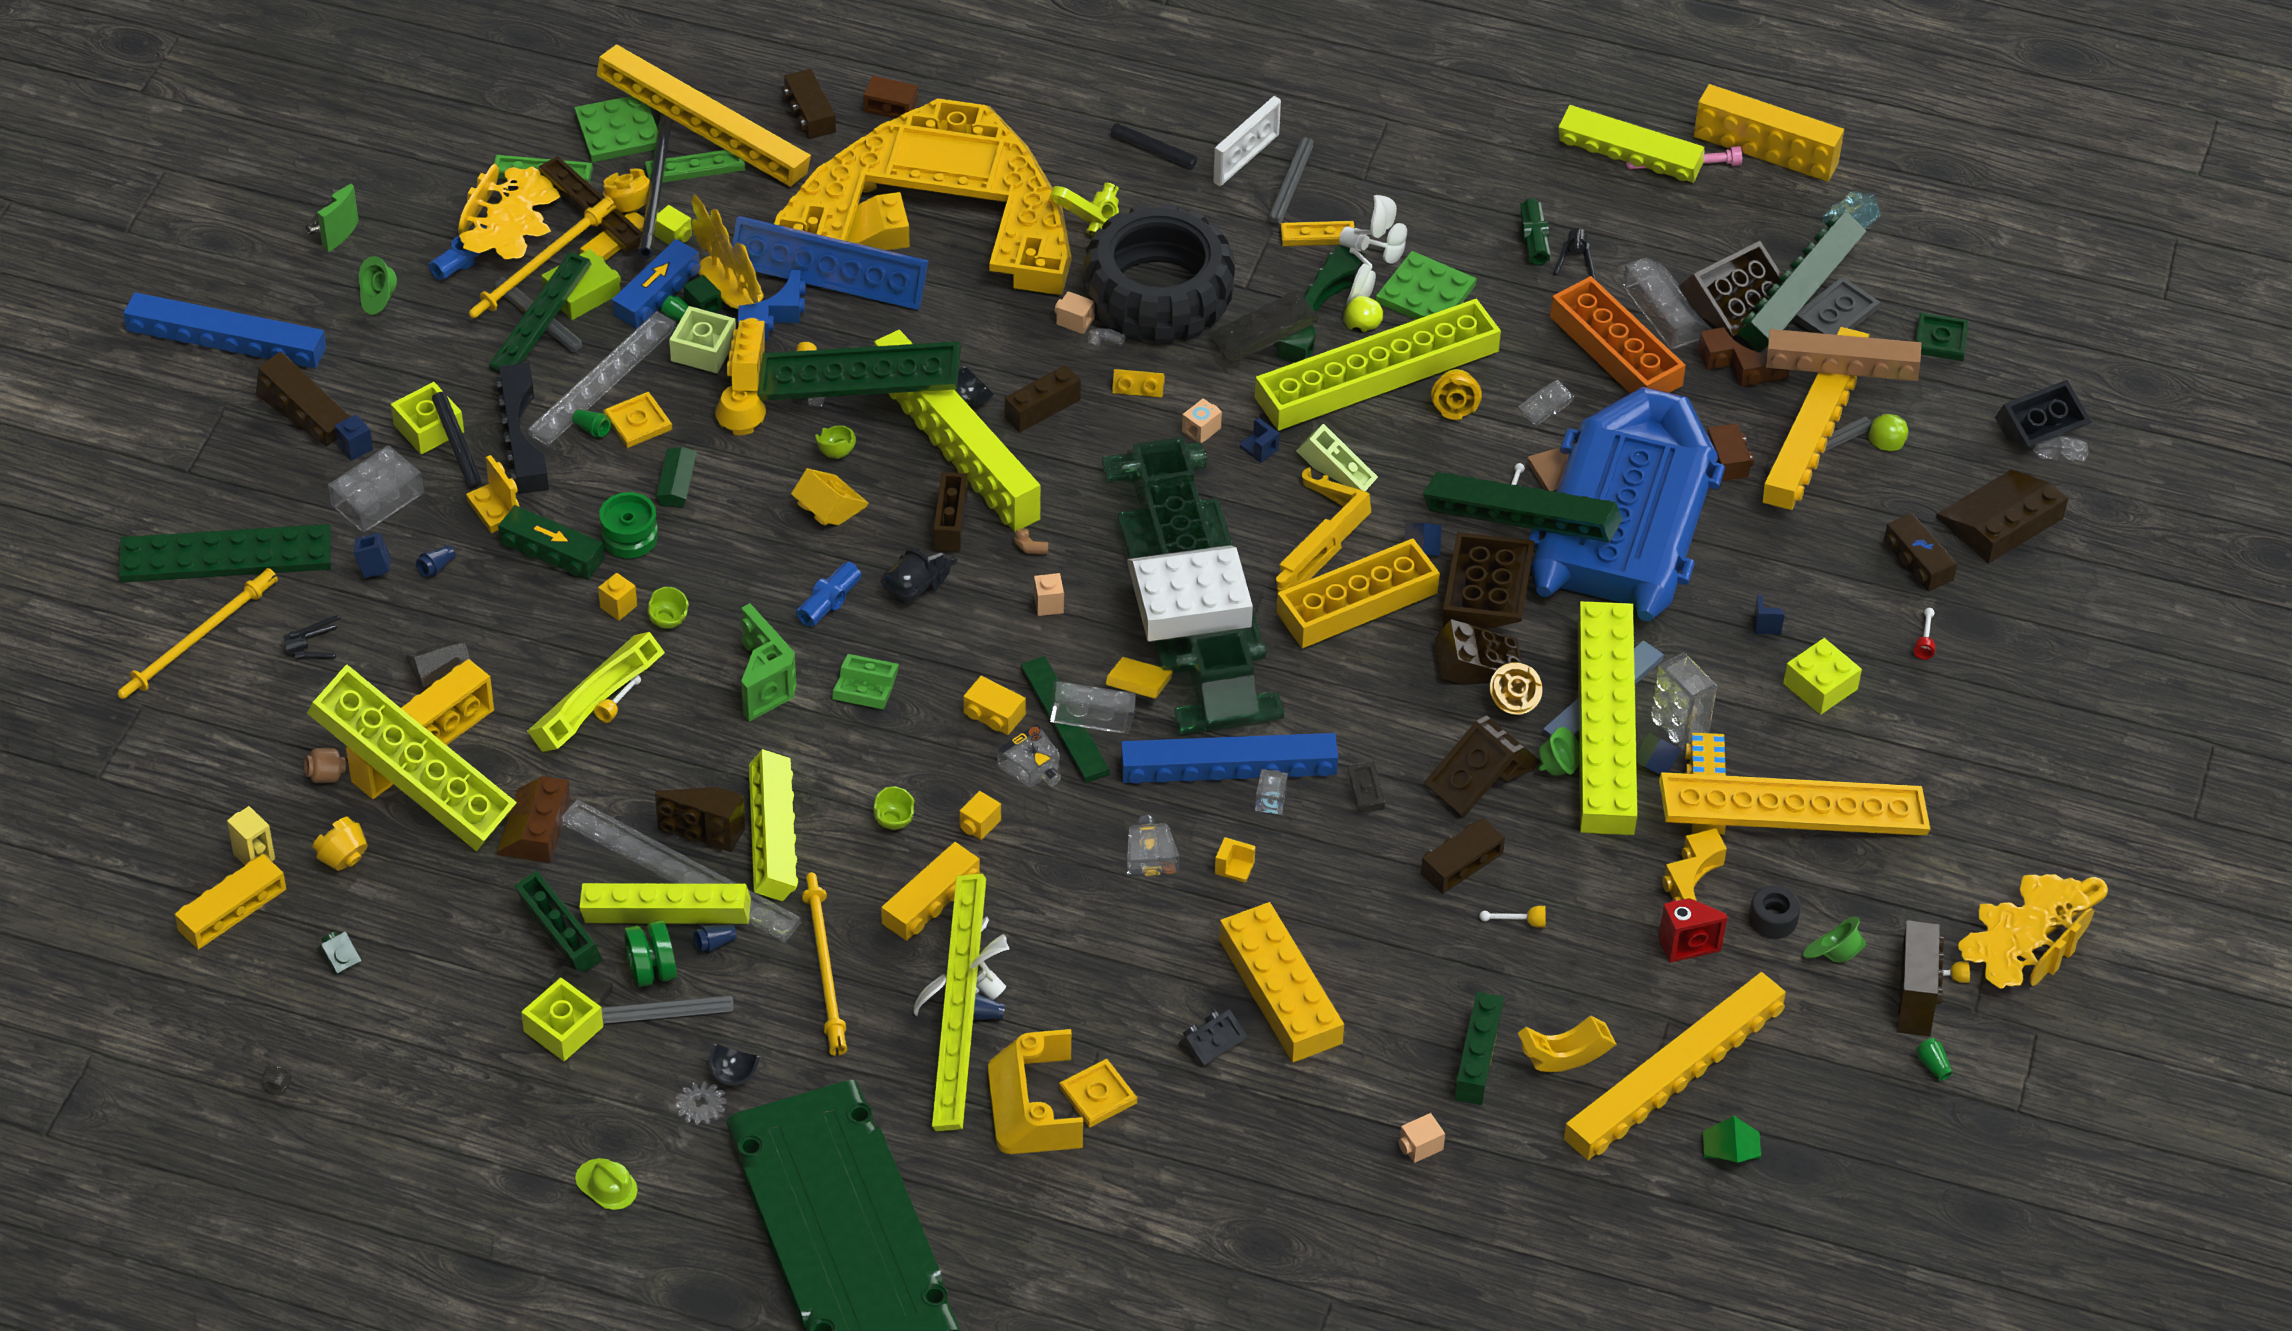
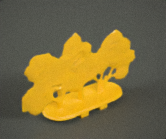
M493 164L486 174L481 173L479 175L477 187H471L468 192L467 203L459 222V237L464 243V249L481 253L491 248H496V252L503 259L521 258L524 256L527 248L523 238L524 235L538 237L551 232L548 225L542 222L544 219L541 213L533 211L532 207L538 204H549L560 198L557 189L553 187L552 182L545 176L540 175V171L532 166L527 169L508 168L505 171V177L508 181L501 185H496L499 168L497 164ZM511 180H516V181H517V183H510V182H511ZM508 186H518V189L514 191H507L503 188L508 189ZM493 191H498L502 195V200L498 204L487 203ZM504 192L509 193V196L506 197ZM483 207H487L488 216L486 218H477ZM474 222L475 228L473 230L468 231ZM480 224L486 225L487 228L480 227Z
M694 194L691 204L697 219L692 220L693 233L700 248L704 251L708 250L710 256L700 261L701 269L698 274L706 276L721 291V300L730 307L739 309V305L761 302L763 292L756 280V272L749 259L746 247L740 243H735L734 247L731 246L729 234L722 224L718 210L712 209L710 218L704 204Z
M2045 874L2043 876L2024 875L2020 885L2021 896L2024 898L2025 903L2022 907H2017L2010 902L2000 903L1998 906L1979 904V919L1987 926L1988 931L1970 933L1958 943L1963 959L1976 963L1986 962V979L2000 989L2006 985H2021L2023 981L2022 969L2025 965L2035 966L2029 981L2032 986L2040 982L2048 972L2054 975L2060 967L2062 957L2069 958L2075 952L2079 938L2089 926L2094 915L2092 908L2087 909L2091 902L2090 898L2081 891V881L2073 878L2064 880L2056 874ZM2067 903L2072 905L2070 910L2066 907ZM2059 905L2062 906L2066 913L2062 915L2065 918L2063 920L2056 913V907ZM2087 909L2074 923L2072 922V911ZM2056 918L2058 922H2052L2050 919ZM2063 925L2067 930L2056 942L2047 938L2046 931L2049 927ZM2042 945H2049L2050 948L2038 961L2032 953L2033 949L2039 948ZM2020 955L2026 960L2020 961L2017 959V956Z

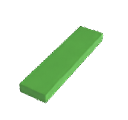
M727 150L667 158L663 182L745 171V163L743 159ZM653 161L645 162L649 180L651 179Z
M496 155L494 164H497L499 168L498 178L507 179L505 171L508 168L527 169L532 166L539 170L538 166L551 159ZM565 161L584 180L590 183L593 170L592 163Z

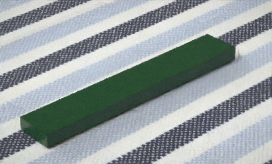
M570 251L490 362L489 367L491 370L500 373L499 366L521 364L592 265L590 259Z
M1043 656L1022 663L1021 671L1083 781L1087 783L1109 775L1110 769L1046 657Z

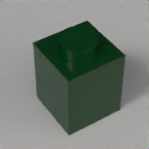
M702 275L683 285L684 302L687 305L713 313L722 309L721 291L706 276Z

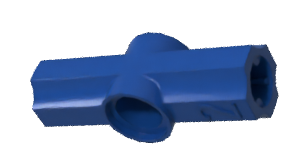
M456 237L452 240L450 249L429 263V270L436 279L441 281L458 269L472 267L475 257L481 253L464 249V243L460 237Z
M851 562L843 563L827 580L822 578L815 584L811 596L796 610V616L803 625L807 627L815 626L831 609L835 611L842 606L846 594L861 579V572L857 569L856 565Z

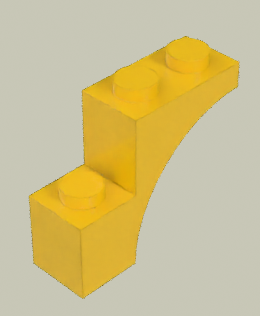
M1716 828L1686 836L1685 845L1682 848L1683 860L1666 864L1662 884L1665 891L1670 892L1673 900L1688 898L1696 900L1694 887L1697 882L1709 871L1724 865L1727 848Z

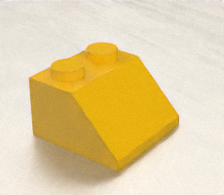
M808 468L791 493L799 500L797 504L807 511H812L815 514L814 518L823 525H828V523L840 525L869 504L835 474Z

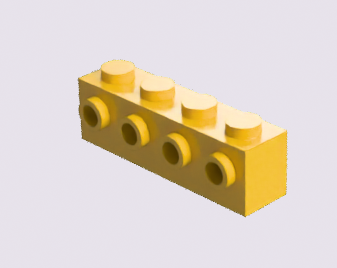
M755 318L739 320L738 329L733 331V340L727 363V376H732V390L758 391L762 355L765 351V321H758Z

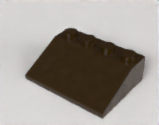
M1758 241L1694 273L1678 287L1691 308L1717 328L1724 327L1730 337L1733 338L1739 334L1738 331L1744 326L1742 320L1751 311L1756 312L1754 306L1763 297L1768 298L1766 292L1775 283L1780 284L1778 278L1782 274L1761 241Z
M2011 469L1940 511L1936 517L1989 564L2062 520L2068 497L2050 482Z
M1457 532L1443 608V628L1451 619L1483 629L1522 622L1535 541Z

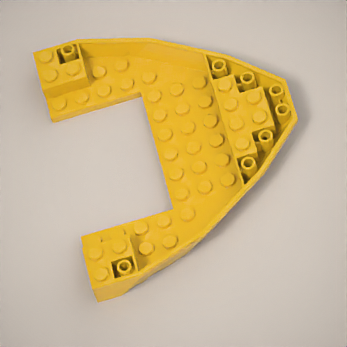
M945 99L933 100L920 108H916L896 119L879 125L868 135L860 138L835 155L831 160L819 166L801 186L798 193L789 200L786 207L777 214L774 222L775 225L847 241L865 182L1007 202L989 263V271L1014 274V288L1062 295L1072 261L1062 206L1050 199L1052 186L1026 143L990 106Z

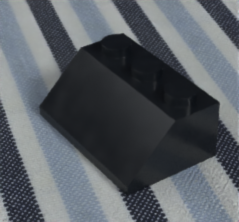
M2068 380L2005 403L1994 417L2006 439L2026 449L2089 425L2092 422Z

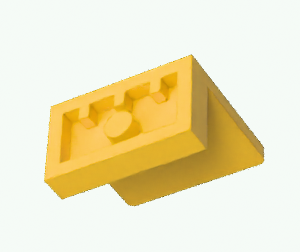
M489 455L486 457L489 484L467 493L466 499L490 533L499 530L498 525L514 505L520 506L515 494L518 492L516 483L512 478L508 479L505 475L502 464L500 462L496 463L493 457Z

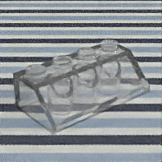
M1647 257L1625 264L1622 286L1671 350L1698 341L1700 331L1713 329L1702 315L1691 308L1678 287L1680 285L1666 267Z

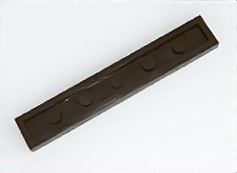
M559 156L538 166L540 174L548 178L553 186L583 213L587 208H593L603 200L604 197ZM615 209L601 219L602 222L598 227L625 252L628 253L639 246L642 231L619 210Z

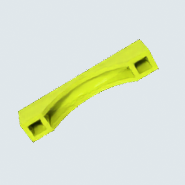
M650 632L634 635L528 729L527 732L542 752L558 749L576 733L579 726L599 702L608 698L629 680L650 667L665 652Z

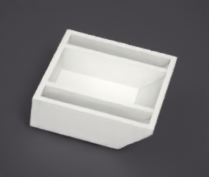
M1222 546L1127 559L1147 641L1252 627L1253 606L1236 547Z

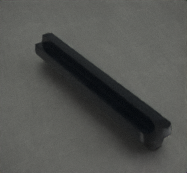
M1115 123L1111 128V136L1179 165L1193 169L1197 164L1196 155L1119 123Z
M444 391L438 392L432 396V400L466 484L469 488L478 486L482 480L449 399Z

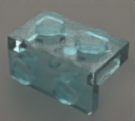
M1853 191L1847 194L1846 198L1840 203L1833 205L1830 208L1831 210L1823 215V219L1826 223L1834 214L1840 216L1843 212L1847 211L1863 228H1866L1881 216L1875 194Z

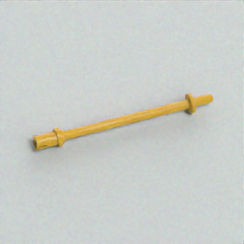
M605 196L593 208H587L584 211V218L492 293L489 294L485 291L480 293L481 301L469 311V316L477 318L487 309L495 311L498 307L496 301L590 225L598 226L602 222L601 219L616 209L614 201Z
M267 568L254 580H248L244 583V591L145 670L141 673L136 670L131 671V681L119 689L118 697L125 699L138 688L141 691H146L149 686L147 682L149 679L247 601L261 598L265 590L278 582L277 576L273 579L271 578L275 573Z
M811 872L806 876L808 890L803 892L802 900L811 907L828 1021L824 1024V1033L828 1035L830 1054L836 1056L835 1048H837L838 1056L847 1052L844 1035L846 1023L839 1019L821 907V902L825 901L827 894L825 890L818 887L817 876Z

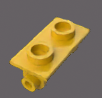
M1114 369L1112 393L1163 397L1164 373Z

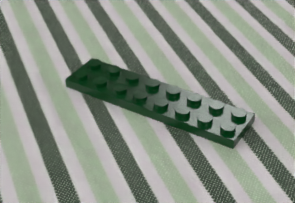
M959 341L763 353L757 396L761 401L955 390L958 383L961 345Z
M330 524L121 537L120 583L261 574L267 568L271 569L274 573L331 570Z

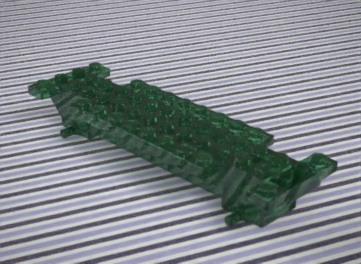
M1183 437L1133 444V449L1127 450L1125 454L1102 457V467L1106 481L1113 482L1132 479L1141 510L1118 513V522L1129 559L1233 546L1219 498L1200 500L1197 492L1193 469L1206 468L1208 459L1207 452L1203 449L1201 442L1185 444ZM1253 610L1252 627L1153 641L1162 670L1172 671V673L1189 670L1198 704L1175 708L1174 715L1180 735L1284 718V709L1278 691L1256 695L1252 660L1265 659L1267 646L1262 641Z

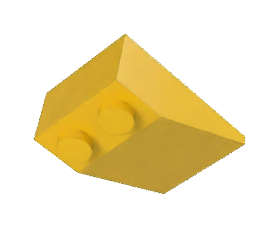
M901 193L876 195L858 204L847 241L882 250L910 247L909 224Z

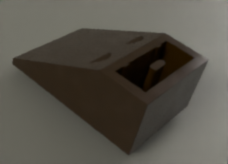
M1452 619L1434 638L1442 679L1459 684L1490 683L1492 676L1501 666L1508 663H1522L1517 638Z
M720 787L656 791L657 825L658 828L665 832L675 833L687 837L691 841H699L711 845L715 849H723L732 853L745 831L744 800L741 794Z

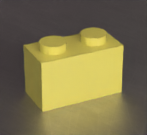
M250 806L241 812L235 813L227 820L233 855L244 865L262 854L270 861L275 860L270 827Z

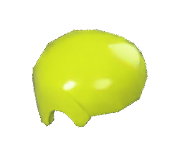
M1365 296L1352 299L1343 313V322L1348 329L1352 330L1358 327L1363 333L1367 330L1376 329L1383 320V310L1380 304Z

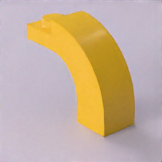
M1591 1015L1575 1028L1559 1035H1542L1528 1027L1518 1032L1522 1041L1521 1048L1523 1052L1530 1057L1535 1069L1544 1072H1560L1583 1066L1599 1058L1617 1045L1606 1023Z

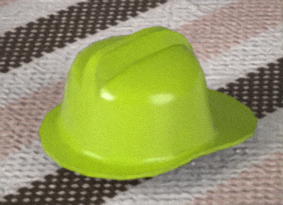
M601 1158L589 1160L580 1166L575 1176L579 1189L605 1209H624L636 1199L637 1184L628 1170L620 1163Z

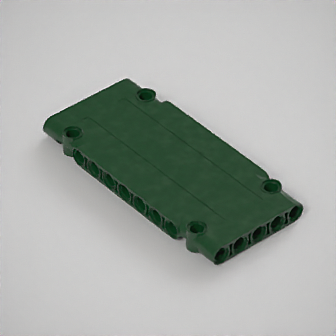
M846 1080L740 1111L727 1119L726 1125L739 1155V1164L743 1170L746 1186L803 1330L961 1331L949 1304L948 1292L943 1286L939 1266L881 1128H876L872 1108L866 1103L857 1081Z

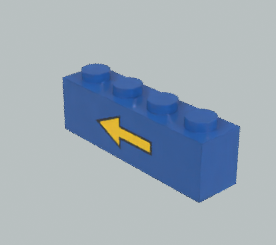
M675 239L612 299L614 316L638 329L662 307L670 295L680 291L692 276L697 275L701 269L699 252Z

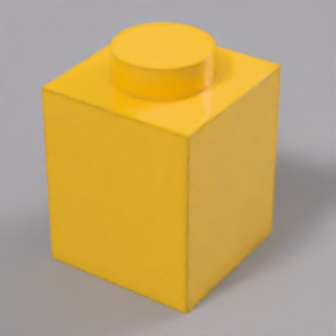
M615 573L598 587L600 608L618 621L637 607L636 586L620 574Z
M981 791L960 810V828L966 834L973 835L979 840H982L1001 821V803Z

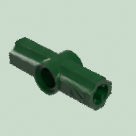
M1529 198L1525 202L1520 203L1523 244L1526 243L1529 262H1532L1535 266H1543L1544 263L1550 261L1547 220L1544 221L1541 202L1536 201L1535 198Z

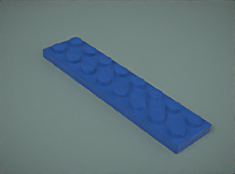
M739 216L736 218L732 247H734L735 243L743 244L746 247L755 272L789 279L791 270H801V280H806V284L916 310L920 309L929 260Z

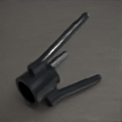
M1576 228L1569 232L1568 241L1563 244V250L1554 270V275H1558L1569 250L1574 254H1581L1584 251L1589 274L1596 280L1590 252L1591 245L1587 243L1588 235L1586 231Z
M336 615L283 635L287 654H295V659L336 658L337 655L335 653L304 652L303 649L308 648L307 638L337 629L336 624L326 625L340 620L341 616Z

